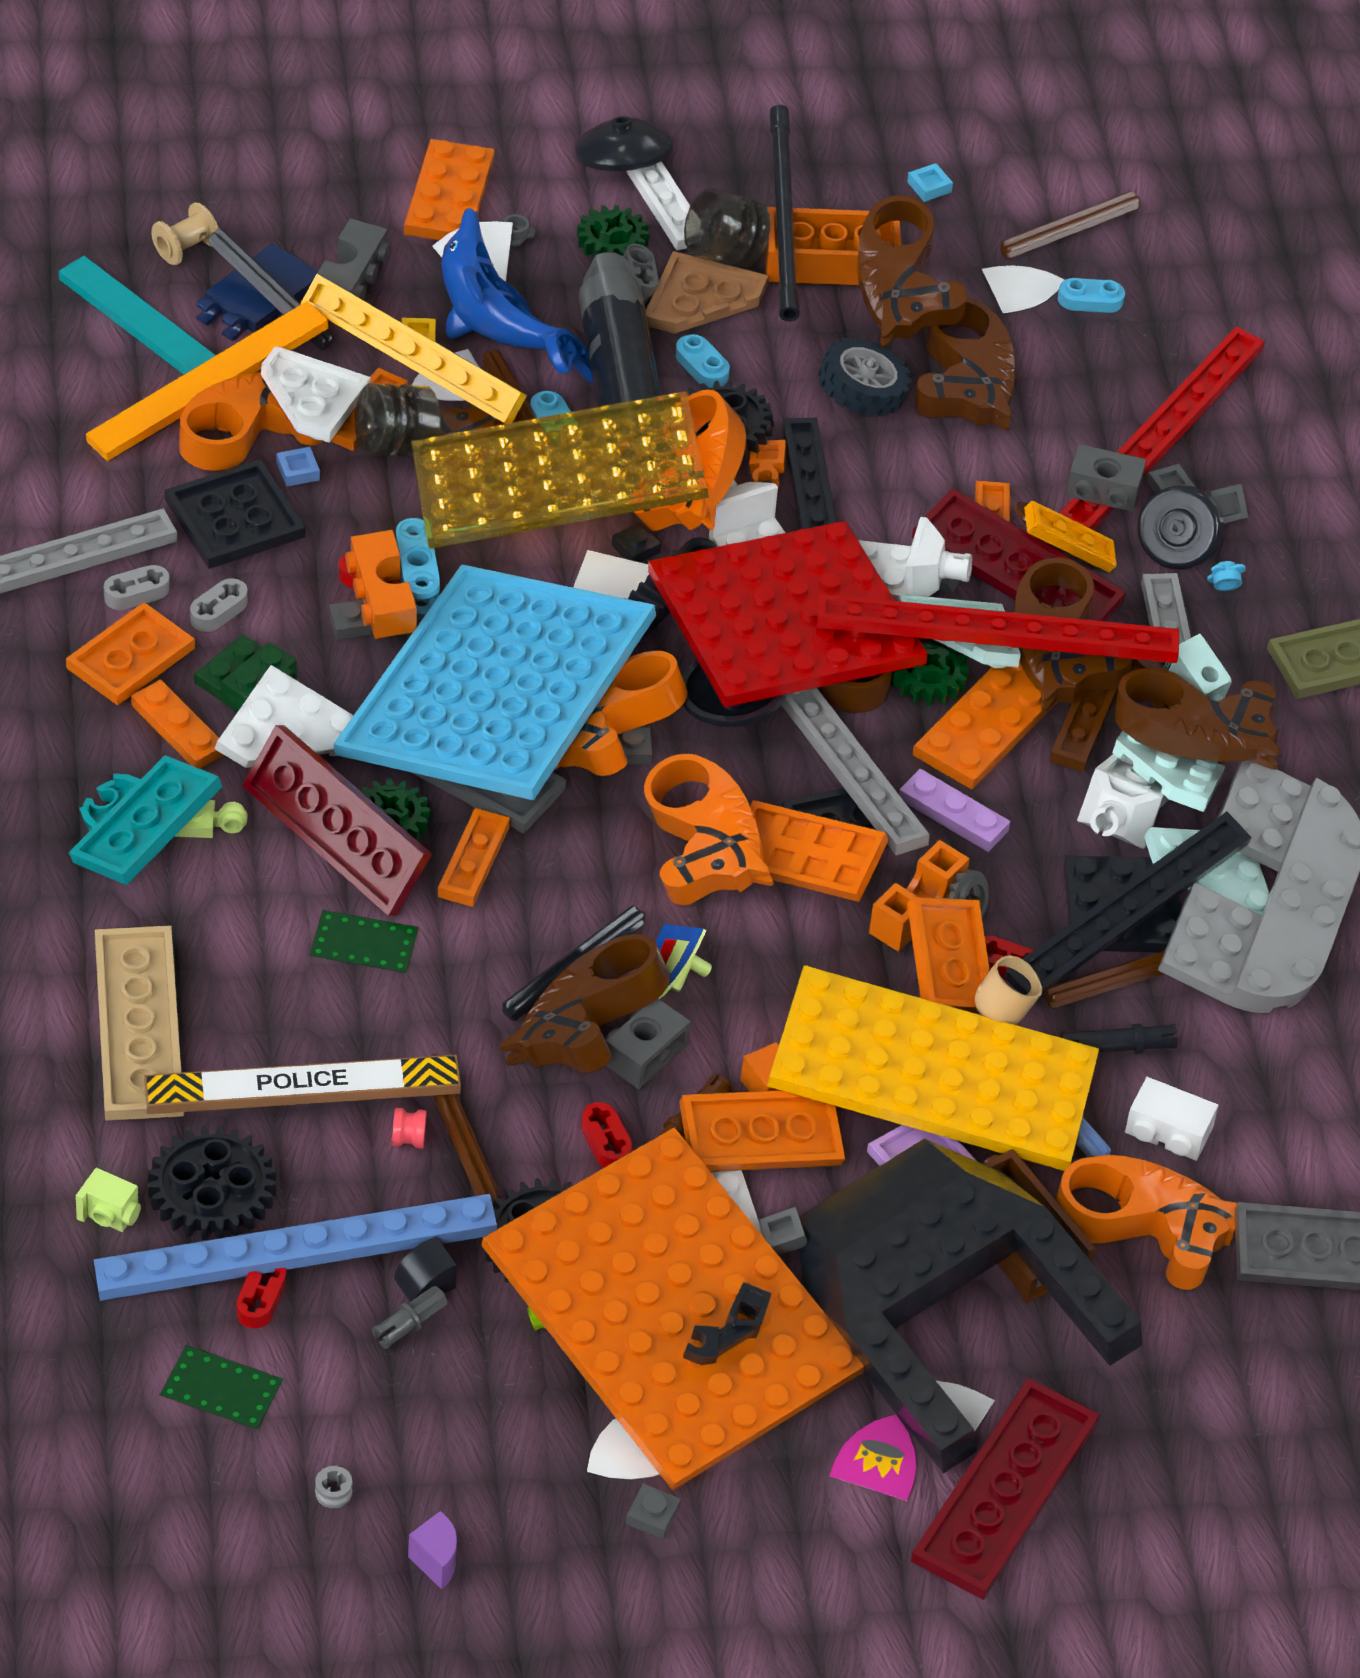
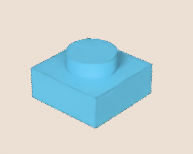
M936 163L908 172L907 183L924 202L952 193L953 182Z

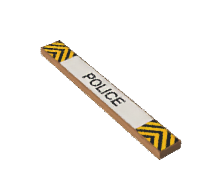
M457 1055L144 1075L147 1114L460 1094L461 1091Z

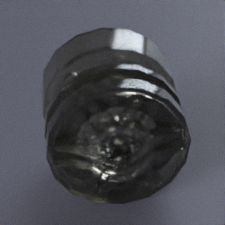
M706 188L697 195L687 213L684 226L685 245L688 252L696 257L710 261H720L722 264L732 265L741 269L749 268L758 261L767 245L770 233V214L766 205L760 201L743 196L736 197L730 192L716 188Z
M368 383L362 389L355 409L354 426L360 449L365 455L393 456L397 454L400 457H427L436 445L440 427L439 404L434 391L429 386L401 385L398 387L396 384Z

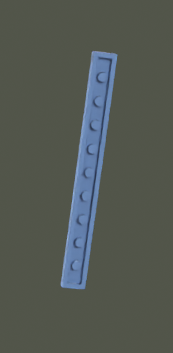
M486 1194L94 1259L99 1298L100 1301L246 1277L249 1272L253 1271L264 1274L275 1272L276 1268L285 1267L288 1270L414 1249L436 1236L442 1244L480 1238L496 1231L497 1223L491 1196Z

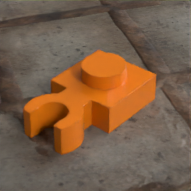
M767 440V445L758 444L759 453L750 451V474H752L753 482L771 481L779 488L778 473H785L786 440Z

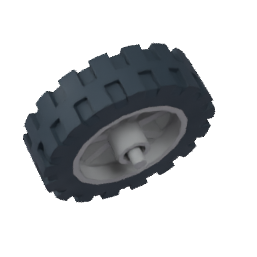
M849 337L842 338L841 342L838 340L834 341L831 347H828L818 370V376H820L819 384L821 387H825L824 392L827 396L835 398V403L841 407L845 405L850 408L849 411L857 414L858 412H863L864 416L873 417L874 414L884 417L888 415V412L891 414L895 413L901 407L912 380L909 378L911 374L909 368L904 367L905 362L900 357H895L891 349H884L880 347L879 343L871 341V343L865 342L863 338L851 340Z

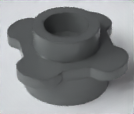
M512 214L504 218L503 222L513 223L510 246H520L527 238L535 237V229L529 227V221L526 217Z

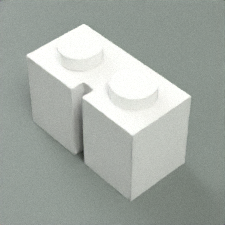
M1146 1077L1130 1108L1125 1133L1158 1145L1159 1141L1165 1143V1149L1172 1151L1176 1155L1185 1156L1197 1161L1213 1129L1219 1105Z

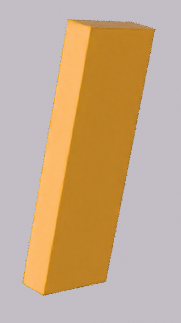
M1031 501L1024 507L1027 533L1108 573L1117 566L1114 540L1035 501Z

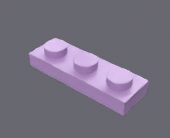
M919 769L899 789V795L907 805L987 852L1009 831L1011 821L922 769Z

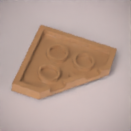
M673 251L646 309L648 327L678 333L759 306L768 286L769 275Z

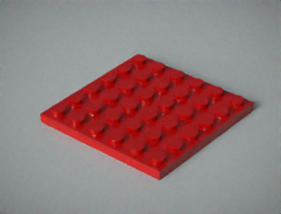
M846 521L648 561L650 577L724 707L926 664L927 652L916 637L816 628L820 593L895 601Z

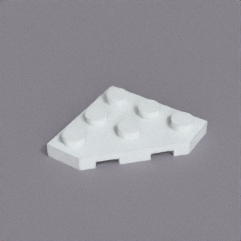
M278 346L273 348L263 361L261 367V376L295 430L313 439L328 443L370 388L371 377Z
M270 665L223 732L214 749L245 768L252 767L275 725H285L318 755L329 753V756H337L335 755L333 744L354 715Z

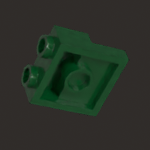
M242 634L194 673V683L238 712L270 665L296 680L297 659L271 642L262 647Z

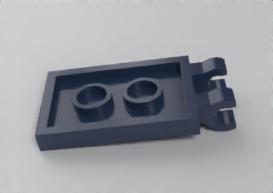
M273 243L253 257L297 301L304 298L318 273L316 269ZM234 270L205 292V296L196 303V306L203 310L196 316V319L205 325L211 324L220 314H224L222 322L228 325V327L222 331V335L231 341L236 340L247 329L252 332L258 331L282 314L237 270Z

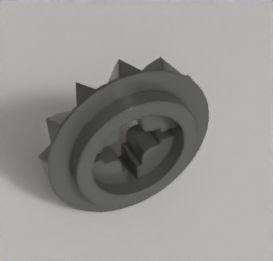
M967 869L964 873H958L956 882L949 886L951 892L950 896L946 899L979 900L981 916L983 917L989 900V888L985 876L981 872Z

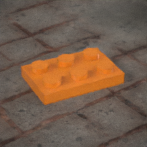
M143 602L66 658V668L118 706L195 649V638Z
M912 898L907 902L920 998L968 1012H978L974 1001L976 990L990 971L979 900Z

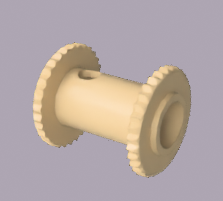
M196 202L191 204L190 208H188L189 217L172 226H168L162 221L153 224L151 232L153 243L160 256L169 264L175 266L180 264L181 260H183L182 251L200 241L211 246L209 244L210 235L219 228L214 216L204 205Z

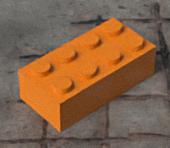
M767 207L764 251L765 275H769L768 282H779L776 207ZM793 208L796 283L859 285L857 275L859 236L863 222L870 211ZM900 221L887 222L876 230L877 234L882 238V242L885 240L894 244L893 247L901 245Z

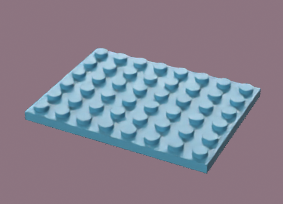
M461 564L334 742L335 755L534 800L656 617L655 605Z

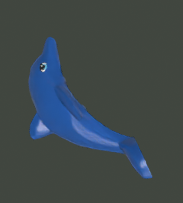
M466 209L462 216L459 230L444 246L441 260L443 281L453 304L446 320L447 337L452 340L473 330L500 344L547 350L549 360L558 373L571 372L573 366L588 383L593 384L589 354L585 345L576 335L568 330L545 324L532 315L524 298L511 285L499 277L485 246L478 215L473 209Z

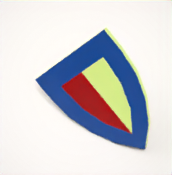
M669 924L663 925L655 943L669 971L670 982L667 989L658 999L662 998L670 989L680 992L690 969L702 977H706L710 973L712 965L695 955L707 930Z

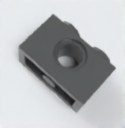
M1078 444L1069 474L1066 496L1133 512L1142 484L1146 459Z
M656 999L646 1007L634 1011L628 1022L620 1029L615 1028L608 1034L605 1041L610 1049L612 1058L605 1066L637 1089H640L688 1046L691 1021L660 999Z

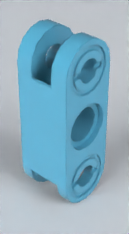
M408 518L401 521L396 527V543L400 553V583L409 582L415 603L418 601L427 603L425 606L416 605L417 619H423L439 597L440 578L430 525L419 518Z

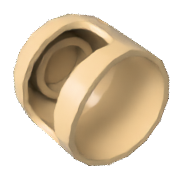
M1011 955L1001 957L978 986L974 999L977 1011L982 1016L1016 1025L1026 1016L1041 996L1042 986L1036 972L1026 961ZM998 966L1012 968L1024 975L1031 984V990L1028 995L1020 994L1009 987L1000 977L997 970Z

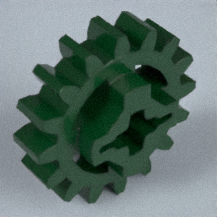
M603 205L601 206V212L590 209L589 217L582 215L581 224L577 226L578 247L584 248L585 256L594 254L595 257L596 254L605 252L623 256L626 248L631 244L648 246V223L642 222L641 214L632 216L631 208L625 211L619 210V205H615L613 210H608Z
M927 639V643L922 644L927 652L925 665L909 668L910 672L907 671V668L892 671L893 687H901L900 695L902 697L911 694L913 695V703H917L920 699H925L926 705L931 706L933 700H938L941 705H945L947 696L956 700L958 692L965 691L969 667L966 666V656H958V651L952 648L947 649L946 645L939 643V645L934 644L933 639Z
M387 779L384 786H381L376 780L372 781L371 790L363 786L360 788V791L418 842L419 833L426 834L427 823H429L430 808L427 807V797H419V788L415 787L407 790L406 781H402L399 786H394L392 779ZM409 812L413 813L412 819L409 817Z

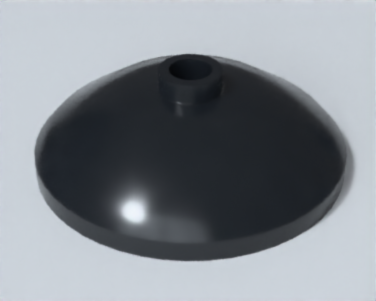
M627 116L616 117L585 132L575 145V154L579 162L588 167L605 171H629L649 167L666 159L673 150L672 137L663 128L650 122Z
M698 660L694 661L682 675L688 691L683 707L696 719L719 727H741L759 722L775 712L784 702L787 695L724 707Z

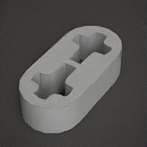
M149 565L111 576L104 583V601L112 609L125 610L139 606L143 602L150 603L160 600L169 593V573L161 566Z
M225 579L194 600L190 606V622L192 627L200 632H213L242 612L248 603L246 584L238 579Z

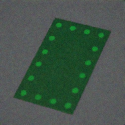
M322 910L309 956L406 973L418 927Z
M186 1345L159 1395L258 1429L283 1378Z

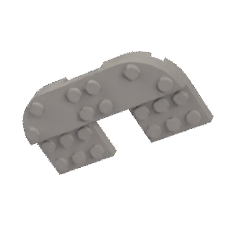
M1240 761L1219 816L1227 811L1252 837L1250 843L1240 850L1239 853L1278 872L1265 908L1261 915L1194 882L1188 892L1158 971L1232 1007L1249 1012L1270 1013L1275 1007L1286 1005L1290 1008L1300 1002L1310 991L1325 967L1360 871V820L1339 790L1318 778L1310 786L1277 769H1269L1250 761Z

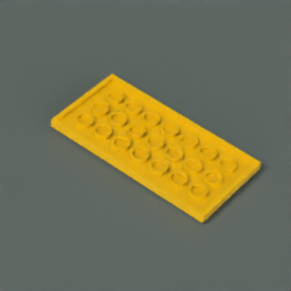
M804 965L767 1087L1004 1154L1013 1149L1021 1159L1065 1171L1072 1161L1099 1049Z

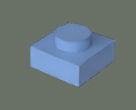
M311 447L277 453V465L286 487L320 480V470Z

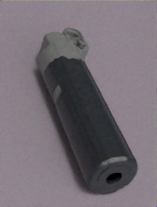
M640 244L629 245L623 256L608 252L596 254L583 278V285L580 287L578 295L609 467L615 473L626 478L653 476L667 466L673 453L664 433L667 420L645 311L658 286L659 279L653 253Z

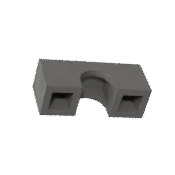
M350 218L338 238L337 263L325 260L317 274L364 300L368 285L375 283L381 263H386L390 255L391 244L387 243V229Z

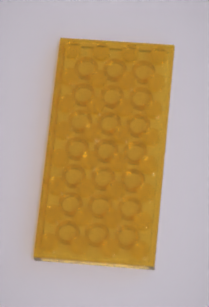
M687 391L411 441L429 549L709 498Z

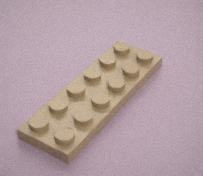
M171 926L95 929L105 1121L184 1116V1112L147 1114L144 1075L181 1073Z

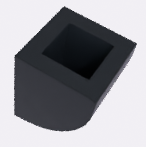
M436 1236L417 1246L401 1261L395 1271L394 1280L409 1302H411L432 1286H437L444 1293L455 1289L457 1265Z

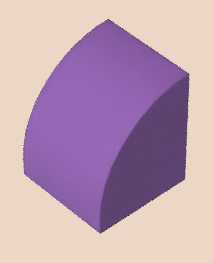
M441 1511L409 1534L408 1557L437 1586L443 1589L449 1583L455 1571L457 1536L453 1524Z

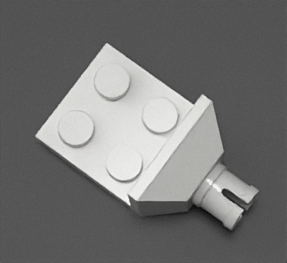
M733 480L727 493L716 506L715 527L709 532V540H712L719 547L785 533L775 519L778 492L776 484L746 482L738 485Z
M920 517L912 546L858 540L895 601H898L899 594L929 597L939 590L942 579L947 578L969 582V576H971L972 554L945 551V539L926 517Z
M1113 754L1095 768L1077 821L1092 827L1097 834L1102 831V836L1111 835L1144 849L1146 848L1144 835L1149 827H1153L1160 807L1169 799L1161 793L1162 786L1159 782L1155 780L1154 783H1148L1132 769L1134 763L1128 757L1126 760L1119 759Z

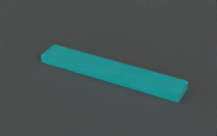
M82 256L59 270V280L183 375L216 356L87 257Z

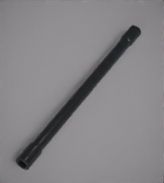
M775 105L770 109V131L773 139L780 284V291L778 293L779 316L784 321L792 322L799 318L800 310L795 266L789 150L790 118L789 109L786 106Z

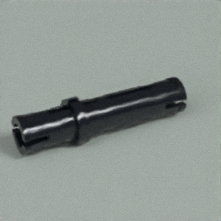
M1140 1023L1132 1024L1131 1028L1061 1031L1060 1038L1098 1048L1099 1052L1133 1050L1134 1054H1140L1144 1052V1049H1176L1178 1044V1037H1161L1177 1034L1175 1024L1142 1027Z

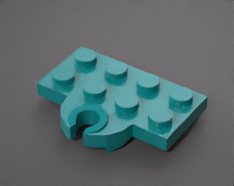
M166 755L142 779L129 774H113L114 780L96 788L100 799L110 803L104 806H97L93 799L86 798L83 807L79 808L89 832L69 852L73 863L128 885L223 787L219 777Z

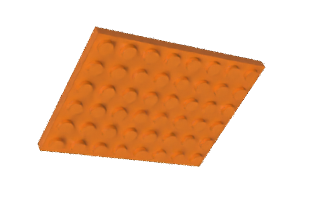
M675 1127L483 1237L481 1246L672 1491L864 1373L863 1364L828 1316ZM743 1282L772 1293L757 1338L746 1339L720 1355L716 1363L700 1365L683 1358L688 1343L695 1347L703 1346L701 1342L691 1339L695 1325L719 1327V1329L725 1326L729 1311ZM738 1314L737 1317L739 1320H754L742 1314Z

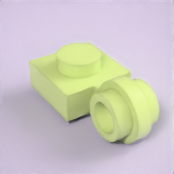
M209 800L175 837L213 838L214 827H221L227 833H238L247 824L248 815L244 807L237 802L225 803L218 812H215V800Z

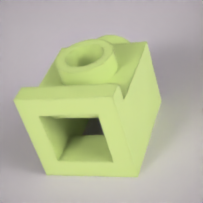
M99 1168L94 1169L76 1194L77 1220L82 1222L89 1217L101 1226H110L123 1232L127 1225L132 1226L136 1222L140 1214L141 1205L138 1203V1186Z

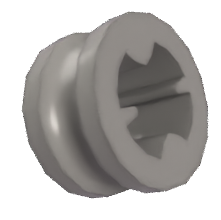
M328 1466L317 1474L315 1479V1495L320 1504L328 1508H340L350 1501L353 1482L349 1471L339 1466ZM336 1482L337 1487L340 1486V1491L331 1492V1487L327 1488V1484Z

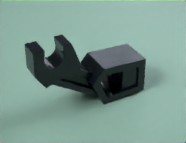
M743 1282L729 1311L725 1326L719 1329V1327L695 1325L691 1339L701 1342L703 1346L695 1347L688 1343L683 1358L700 1365L716 1363L720 1355L746 1339L757 1338L772 1293ZM738 1314H742L754 1320H739L737 1317Z

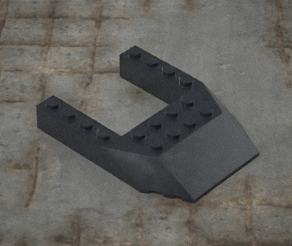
M925 1138L799 1216L807 1239V1244L799 1248L805 1289L828 1316L863 1364L865 1375L942 1473H945L977 1452L974 1428L897 1333L895 1328L1000 1263L1015 1252L1109 1366L1142 1346L1140 1319L1045 1206L1002 1172Z

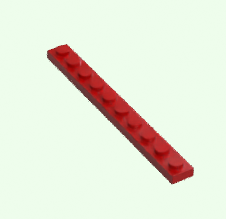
M1235 327L1117 453L1146 459L1144 478L1263 351L1264 340ZM1073 498L1059 514L1095 530L1114 510V507Z
M819 594L816 628L967 642L979 645L987 644L1011 648L1037 649L1050 652L1058 651L1108 656L1121 659L1128 658L1177 663L1179 629Z

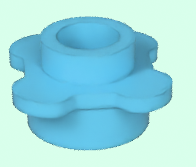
M1232 561L1220 562L1211 568L1212 574L1207 577L1209 583H1214V588L1219 591L1237 589L1242 585L1241 573L1246 571L1245 565L1235 564Z

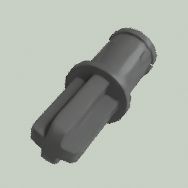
M432 1286L408 1304L401 1303L398 1306L399 1310L380 1324L372 1327L375 1339H378L387 1331H391L379 1342L384 1349H388L410 1331H419L424 1321L447 1305L448 1301L444 1292L437 1286Z

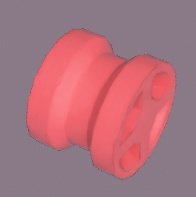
M395 1108L392 1147L412 1144L416 1149H424L427 1110L419 1109L415 1113H409L403 1108Z

